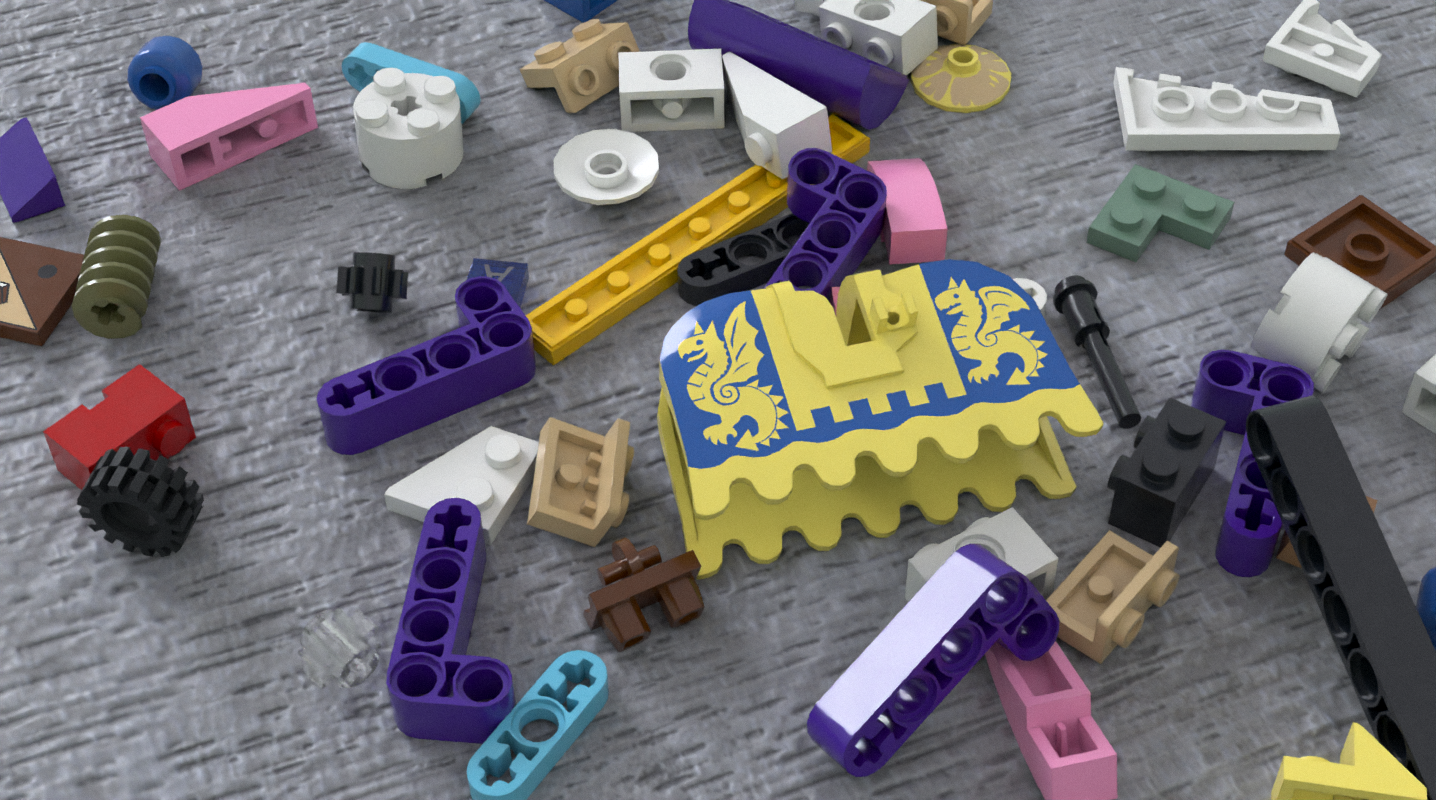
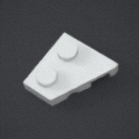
M490 426L389 487L384 494L387 510L424 522L428 510L439 501L447 498L469 500L477 506L481 513L485 544L491 545L534 478L539 442Z

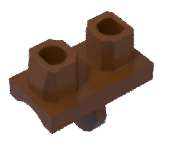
M626 537L612 543V554L615 562L597 569L602 585L607 587L589 594L590 608L584 610L583 613L591 631L602 627L605 635L618 652L627 650L642 643L650 636L651 629L641 611L645 607L659 602L671 628L679 627L701 616L705 606L695 581L701 569V564L694 550L661 563V554L656 545L637 552L629 539Z

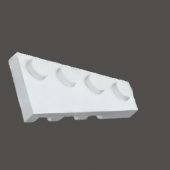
M1116 67L1113 84L1125 151H1310L1337 149L1340 131L1330 99L1262 89L1256 97L1244 95L1241 91L1233 88L1234 85L1212 82L1211 89L1180 85V76L1160 74L1158 81L1133 78L1134 69Z

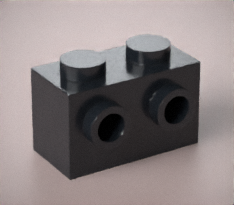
M1172 398L1168 399L1156 418L1148 415L1142 422L1133 446L1135 449L1131 457L1121 455L1110 474L1107 488L1115 492L1108 524L1160 548L1166 541H1170L1215 468L1226 421Z

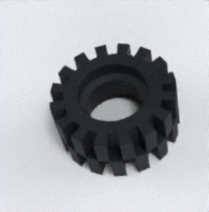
M120 447L117 452L110 449L105 452L104 456L101 455L77 498V505L81 506L79 510L81 517L91 519L88 526L94 532L104 530L106 532L104 539L113 544L117 539L124 543V550L133 553L134 549L138 547L145 556L153 557L155 551H157L161 557L170 556L172 551L177 553L181 549L203 508L204 497L203 494L197 493L199 485L195 480H184L188 472L180 466L174 470L167 466L170 461L169 459L160 455L156 461L150 459V452L148 450L139 448L134 455L129 447Z

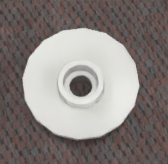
M618 129L592 130L577 135L561 146L553 160L554 179L562 191L578 201L596 205L620 204L637 198L653 186L659 174L658 154L650 142L635 133Z

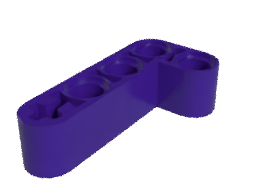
M806 148L797 152L788 164L787 206L794 215L810 224L763 289L774 283L790 281L795 291H815L825 296L830 303L831 287H840L846 276L854 274L882 232L887 200V189L882 179L825 150ZM827 246H835L838 248H829ZM799 286H808V287H811V289H801V288H798V287H799Z
M478 276L464 281L456 289L455 293L458 329L326 382L318 391L316 399L327 445L334 452L342 455L362 453L530 382L536 371L532 327L528 318L506 287L499 280L485 276Z
M1221 349L1208 353L1200 362L1191 407L1226 421L1225 431L1244 435L1215 547V557L1219 565L1227 572L1239 577L1249 578L1259 576L1268 569L1283 523L1250 449L1246 433V419L1253 410L1313 396L1314 382L1309 374L1293 365Z
M447 498L439 501L428 510L425 516L387 670L386 684L395 723L398 729L405 735L417 739L483 744L516 706L512 674L507 665L498 659L466 655L486 565V547L481 513L475 504L466 499ZM419 694H425V695H423V696L414 697V696L419 695ZM483 699H492L488 702H479Z
M968 544L960 547L819 699L809 714L807 733L812 741L849 774L855 777L871 775L886 764L995 642L1023 661L1035 660L1049 651L1059 633L1060 620L1057 613L1025 575L980 544Z

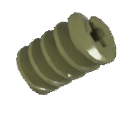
M113 215L99 220L90 230L72 303V310L78 323L95 336L108 339L125 338L136 334L142 328L141 318L146 314L148 299L152 288L151 283L155 274L154 268L161 245L159 231L150 222L136 216Z

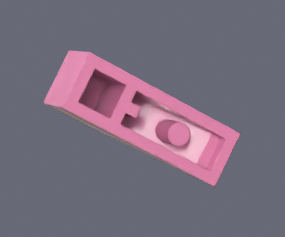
M306 83L188 96L140 117L151 158L179 191L318 128L311 88Z

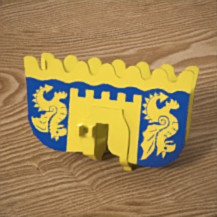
M947 259L921 263L882 275L881 271L877 269L846 276L838 292L836 315L832 305L825 296L815 291H795L790 281L774 283L765 289L729 293L705 301L686 312L665 336L660 355L659 380L662 388L657 412L660 442L682 523L686 552L694 550L701 564V569L696 578L698 580L709 578L718 573L722 566V550L729 544L742 546L749 559L758 564H770L778 559L782 553V536L788 531L801 533L808 545L817 551H829L839 543L842 535L841 523L848 517L860 520L869 534L877 538H887L897 531L900 525V509L905 505L918 507L925 519L935 525H945L953 521L959 509L958 495L963 492L975 494L982 505L990 511L1003 512L1012 506L1016 498L1015 483L1020 479H1027L1033 482L1041 495L1049 499L1070 497L1075 492L1077 486L1071 476L1047 416L1057 419L1063 429L1075 437L1096 435L1104 424L1070 369L1035 300L1010 276L974 261Z

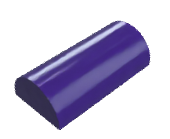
M694 0L688 22V40L692 50L721 49L722 55L730 51L826 106L827 112L865 129L877 128L891 115L910 80L905 74L730 0Z

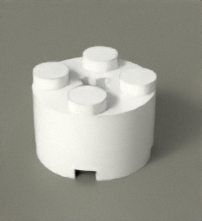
M385 68L377 71L373 76L374 82L361 90L353 105L361 165L363 166L364 164L369 169L370 177L376 182L399 189H416L427 186V178L442 173L443 179L452 174L459 166L464 153L460 100L454 81L446 76L433 77L419 73H404L397 68Z
M1313 252L1300 264L1281 290L1284 296L1275 310H1268L1253 338L1251 348L1259 352L1266 359L1301 368L1311 377L1314 382V388L1323 393L1342 365L1335 359H1341L1344 354L1349 358L1354 355L1369 332V328L1361 324L1362 320L1369 323L1381 308L1388 294L1327 257H1322Z

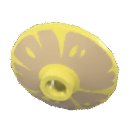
M950 44L938 46V49L912 70L910 82L915 93L927 104L944 111L971 113L986 110L1004 99L1010 91L1011 72L1006 62L992 51L976 45Z

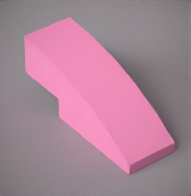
M920 158L868 161L867 171L882 179L887 189L884 226L880 239L881 242L886 244L889 265L945 260L948 228L935 182L925 162Z
M1055 641L1050 650L1043 656L1032 661L1019 659L995 642L985 653V657L1009 724L1044 799H1117V753L1091 716L1090 691L1057 642Z

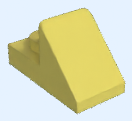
M1353 722L1340 755V764L1332 763L1316 756L1301 758L1283 756L1271 791V800H1427V788L1363 726Z

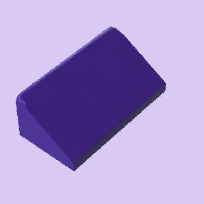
M27 117L20 119L0 137V196L13 223L65 206L56 176Z

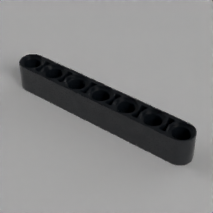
M1314 396L1253 410L1246 419V433L1250 449L1376 740L1427 788V800H1436V651L1328 411L1323 403Z

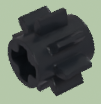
M355 252L353 253L351 267L338 266L336 293L342 294V296H350L349 310L392 313L393 298L407 299L408 272L395 269L396 256L382 253Z

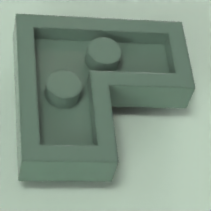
M1135 164L1089 226L1086 243L1137 262L1160 230L1210 250L1231 219L1235 202Z

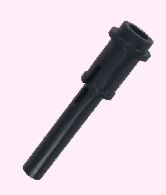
M1082 276L1066 277L1056 285L1054 290L1053 304L1056 311L1065 315L1073 333L1075 344L1078 347L1082 345L1086 349L1119 426L1123 429L1133 428L1140 423L1142 417L1106 340L1110 334V329L1107 322L1104 321L1095 301L1098 292L1094 284Z

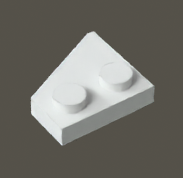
M1303 0L1266 44L1263 61L1282 68L1288 73L1300 75L1326 85L1334 91L1346 93L1357 98L1377 72L1382 54L1366 41L1358 39L1354 35L1353 30L1341 20L1334 21L1331 25L1318 14L1320 3L1317 0Z

